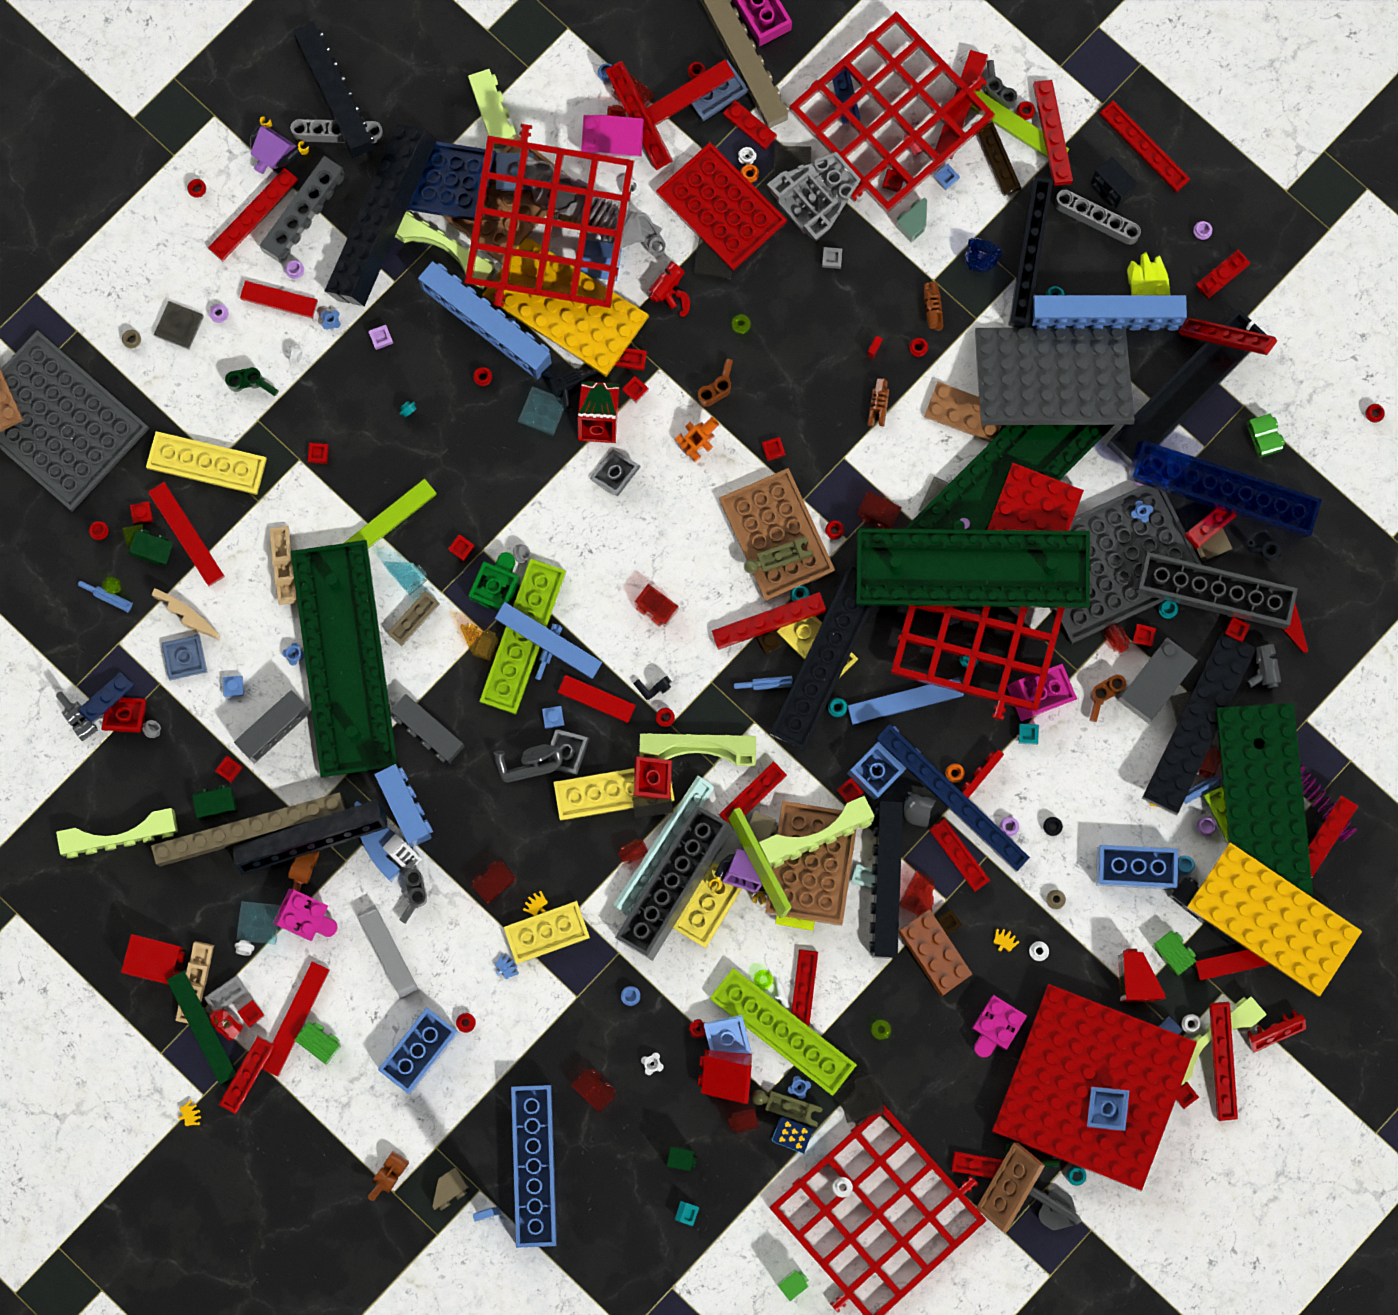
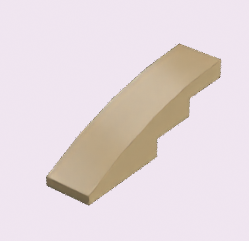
M289 526L269 528L278 604L297 603Z
M154 588L152 596L157 600L167 603L166 609L169 613L182 617L181 624L184 627L215 639H220L221 636L193 609L173 596Z
M195 941L186 974L202 1002L214 945ZM178 1006L176 1021L188 1023L180 1006Z

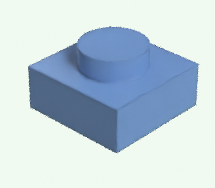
M948 163L933 176L945 191L960 179V176Z
M243 676L223 677L224 697L244 696Z
M561 706L542 709L545 729L564 726Z

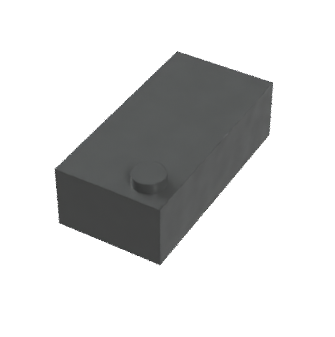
M1166 638L1118 701L1149 724L1198 660L1169 638Z
M290 690L237 738L234 743L255 764L304 720L311 711Z

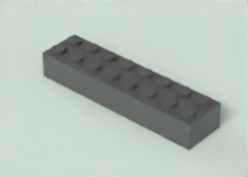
M1147 552L1143 558L1136 593L1286 629L1290 626L1298 588Z
M696 805L615 938L622 944L653 961L732 832L733 827L725 820Z

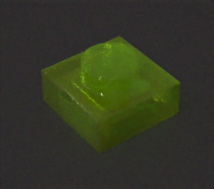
M142 524L122 528L126 547H129L133 532L143 529Z

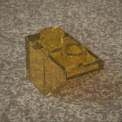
M467 623V625L461 624V631L472 655L491 661L499 641L498 637L495 636L496 633L489 630L482 632L477 630V626Z

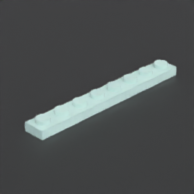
M696 777L613 904L614 907L627 916L632 911L695 806L702 807L714 789L702 777Z

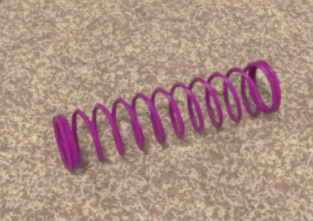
M1303 765V766L1300 767V768H1301V774H1302V773L1304 772V770L1306 769L1305 765ZM1311 772L1306 773L1303 776H1301L1302 778L1307 776L1302 781V787L1310 782L1312 783L1303 791V795L1317 788L1308 797L1307 801H1310L1316 796L1322 794L1313 803L1312 807H1315L1321 802L1327 800L1318 809L1317 813H1320L1326 808L1332 806L1322 817V819H1325L1328 817L1327 814L1333 809L1336 803L1334 802L1324 807L1330 801L1331 797L1329 796L1319 801L1324 796L1326 791L1324 790L1314 795L1319 790L1321 785L1319 784L1309 789L1316 781V778L1304 783L1311 775ZM1350 820L1343 831L1351 824ZM1352 827L1343 833L1341 832L1339 837L1342 836L1340 838L1341 842L1355 833L1357 828Z

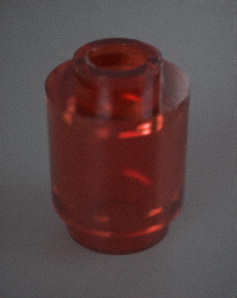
M1115 624L1105 630V637L1114 652L1118 651L1120 654L1129 649L1128 645L1131 642L1122 627Z
M635 839L621 846L618 855L623 863L626 862L629 865L645 857L644 854L648 850L642 839Z

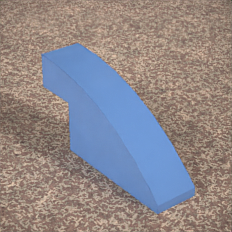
M356 801L355 806L361 805L358 801ZM386 828L360 837L373 863L392 882L402 870L388 859L389 854L383 849V846L395 833Z

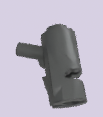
M1274 644L1256 647V664L1259 665L1257 675L1247 681L1250 687L1255 686L1261 681L1263 686H1267V689L1279 687L1278 684L1281 683L1278 660L1270 658L1276 654Z

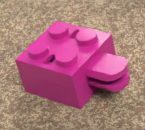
M290 888L272 923L309 941L313 940L316 933L325 937H331L337 932L338 928L335 920L324 915L328 905Z
M995 995L991 996L971 1029L980 1035L974 1045L975 1054L986 1058L992 1054L996 1046L1007 1050L1027 1016Z

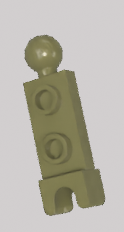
M803 537L758 553L757 557L759 560L748 559L744 563V570L749 574H753L761 567L763 573L811 558L813 551L802 550L801 547L806 545L808 541L807 537Z
M755 1090L751 1095L754 1104H767L766 1111L817 1127L818 1122L811 1119V1113L814 1111L822 1112L823 1110L819 1106L771 1091L770 1097L766 1096V1093L762 1090Z

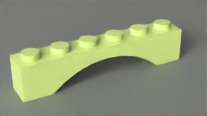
M406 211L395 238L404 243L424 242L444 249L458 261L466 275L470 249L466 250L461 247L462 244L455 239L449 240L442 231H434L428 223L423 220L419 222L414 219V215ZM477 256L473 278L490 280L495 273L493 262L487 258L481 259ZM476 285L477 287L481 288L482 290L485 289V286Z
M640 734V757L667 760L688 753H703L721 757L736 766H755L756 736Z
M862 796L847 803L837 820L819 833L804 837H786L776 834L759 842V845L770 866L776 868L783 865L785 860L799 858L803 852L817 850L821 844L835 842L839 836H849L857 828L861 827V829L869 827L872 824L871 822H873L874 814L865 796Z
M169 808L152 812L137 827L118 835H92L77 828L57 831L56 833L60 855L66 856L69 859L78 857V853L85 852L86 855L97 853L98 849L105 848V851L114 850L117 845L124 844V847L136 845L135 842L143 840V843L155 841L154 838L162 836V839L172 838L175 833H178L175 811Z
M1243 997L1236 1003L1238 1007L1231 1011L1232 1030L1249 1029L1267 1015L1252 997L1248 999ZM1211 1025L1206 1028L1208 1032L1204 1036L1199 1034L1193 1039L1197 1044L1182 1085L1192 1077L1194 1065L1199 1054L1212 1040Z

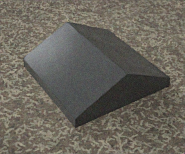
M612 449L590 479L608 493L619 496L641 466Z
M556 729L550 745L560 747L563 759L561 765L556 770L577 775L589 738ZM553 755L546 758L545 762L554 760Z

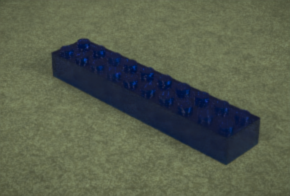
M1145 440L1137 443L1127 477L1128 480L1304 538L1312 535L1322 501L1320 498Z

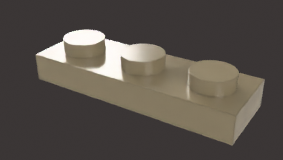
M424 591L387 634L400 646H403L440 603L427 591Z

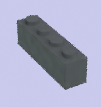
M407 694L391 709L392 719L399 725L402 723L408 727L406 731L414 738L416 736L421 738L422 741L420 743L428 750L432 748L436 751L435 756L444 763L446 760L450 764L465 747L459 739Z

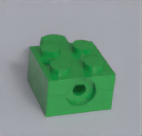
M507 552L501 553L495 565L483 562L468 595L470 601L497 612L504 602L510 604L520 582L519 576L512 573L516 564L512 554Z

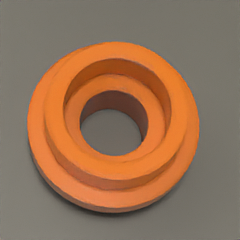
M748 164L741 169L740 173L750 183L758 179L759 170L756 166ZM752 172L753 176L748 177L746 173Z
M951 764L945 771L946 778L952 783L962 781L965 775L963 767L959 764ZM953 770H956L958 772L957 777H953L951 775V772Z

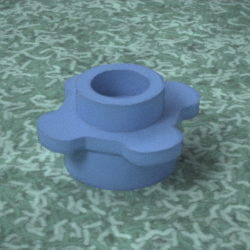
M333 310L332 312L327 313L324 311L321 313V318H323L322 327L325 330L340 327L339 312Z
M1137 501L1131 516L1146 523L1149 520V514L1153 512V507L1143 504L1142 501Z
M292 643L291 646L282 652V655L287 657L289 664L292 666L296 665L300 659L305 658L304 651L299 649L297 643Z
M795 1076L792 1085L788 1087V1092L790 1094L794 1093L799 1099H804L806 1097L805 1093L807 1089H810L811 1084L809 1081L805 1082L800 1076Z

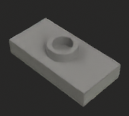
M236 975L204 998L214 1011L224 1009L246 994L248 990Z

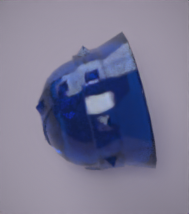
M970 238L968 239L969 250L966 251L964 258H966L965 263L969 270L984 273L990 271L998 264L997 261L1002 256L1003 251L998 245L985 239Z

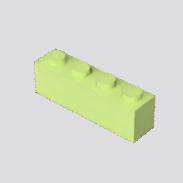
M490 69L469 75V82L488 136L513 140V136L516 135L513 124L509 125L507 119L510 118L507 107L503 108L501 102H504L501 91L497 92L495 85H498L495 74L491 75ZM494 143V149L504 146L502 144Z

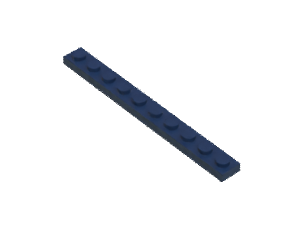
M890 724L876 737V740L1015 872L1026 863L1030 857Z

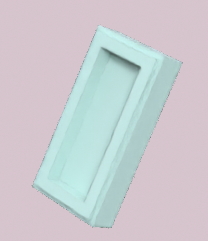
M856 863L850 882L871 889V884L875 883V875H872V868Z

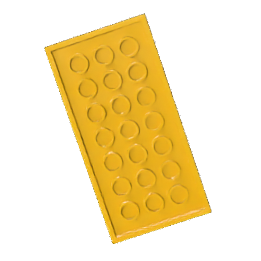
M526 237L516 249L541 253L542 246ZM512 255L508 284L535 288L540 260ZM547 261L543 290L570 294L574 266ZM503 267L493 281L501 282ZM581 271L577 295L605 300L607 288ZM488 287L482 294L483 298L493 303L495 301L493 296L496 294L497 289ZM504 290L505 299L502 301L504 307L497 306L605 377L610 373L649 318L647 313L614 292L611 308Z
M1232 843L1227 845L1186 907L1318 997L1321 996L1362 932Z

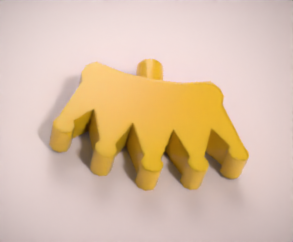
M539 891L541 897L537 896L536 893L533 894L536 900L528 897L532 904L525 902L529 909L523 908L524 911L533 914V916L538 915L539 911L542 913L546 912L543 907L548 904V901L545 899L542 891Z
M996 929L993 943L1000 946L998 951L1001 952L1004 948L1007 952H1010L1012 948L1019 944V941L1013 943L1016 938L1015 935L1009 939L1010 931L1004 937L1005 930L1003 929L999 935V929Z
M192 1100L180 1107L179 1110L183 1115L178 1117L179 1121L185 1119V1126L200 1125L199 1122H195L201 1119V1116H195L197 1113H200V1110L192 1111L197 1105L189 1106L192 1103Z

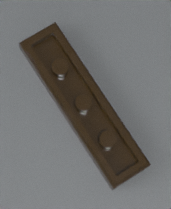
M990 122L977 133V136L1003 196L1020 191L1021 185L993 122Z

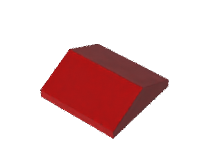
M121 698L104 713L101 729L104 731L141 732L145 722L146 699Z
M636 756L633 796L650 799H670L672 760Z

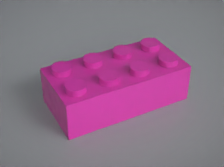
M732 0L759 47L792 29V21L780 0Z

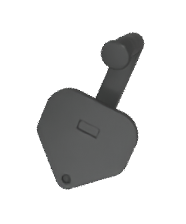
M544 744L531 747L523 752L522 764L530 765L507 770L504 761L505 752L500 750L493 752L500 777L504 782H513L553 772L561 765L563 760L559 746ZM553 755L554 760L539 764L540 761Z
M1032 1187L1029 1195L1043 1203L1038 1211V1220L1041 1224L1051 1230L1080 1224L1081 1218L1076 1214L1073 1199L1069 1194L1061 1189H1052L1047 1195L1036 1187Z

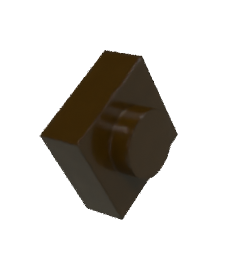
M775 630L757 637L765 655L783 646Z
M951 909L937 919L947 936L962 926V923Z

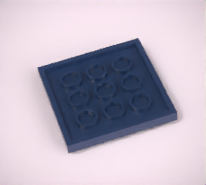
M436 141L407 210L474 221L485 149ZM493 150L490 172L493 171L496 160L495 150Z

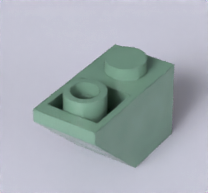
M925 197L921 201L919 199L911 205L912 209L907 213L904 211L897 218L896 228L911 243L926 228L927 199Z

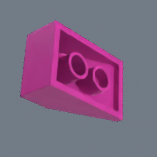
M584 115L581 151L611 157L642 156L644 119L608 115Z
M1063 664L1049 668L1038 712L1015 707L1021 721L1077 699ZM1030 675L1007 685L1010 696L1033 702L1040 676Z

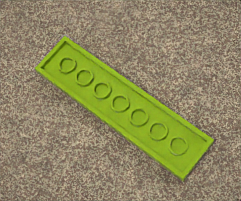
M530 559L513 607L547 628L566 575V570ZM506 626L479 702L516 715L540 647Z
M732 968L709 998L732 1017L743 1015L747 1029L832 1096L857 1066V1064L735 968Z

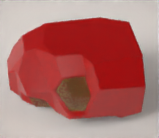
M217 1009L210 1014V1022L213 1027L229 1041L233 1040L243 1028L242 1023L227 1010Z

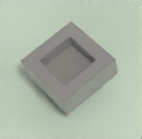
M824 247L822 267L841 269L842 249Z

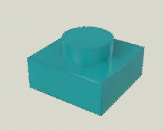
M1019 724L1018 744L1038 745L1039 725Z
M681 1201L675 1220L693 1226L699 1207Z

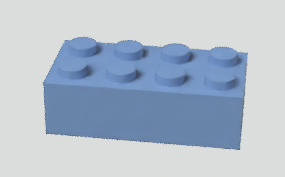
M395 764L376 773L377 781L407 844L413 848L431 839L430 833L433 830L427 819L423 820L422 818L425 813L419 802L415 803L414 801L416 794L411 785L407 786L405 781L408 778L403 768H398Z
M1099 845L1097 847L1096 886L1166 890L1177 888L1178 849Z
M426 1007L382 1063L378 1071L407 1094L411 1095L459 1032Z

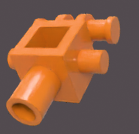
M710 417L705 423L701 422L695 426L689 422L685 426L689 432L684 437H682V434H679L674 440L679 443L681 450L685 449L687 451L685 454L690 456L695 463L702 457L696 451L704 447L709 452L713 448L709 442L715 437L712 432L719 426V423L713 417Z

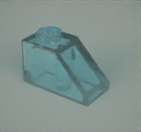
M388 561L383 564L409 596L427 581L425 577L427 573L420 565L416 567L413 563Z

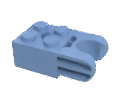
M877 742L847 774L875 800L906 768ZM872 769H878L877 775L872 773Z

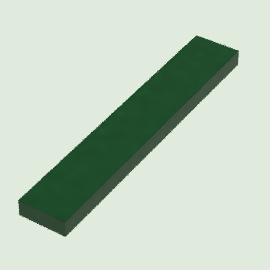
M185 970L166 979L219 1085L234 1078L236 1071Z

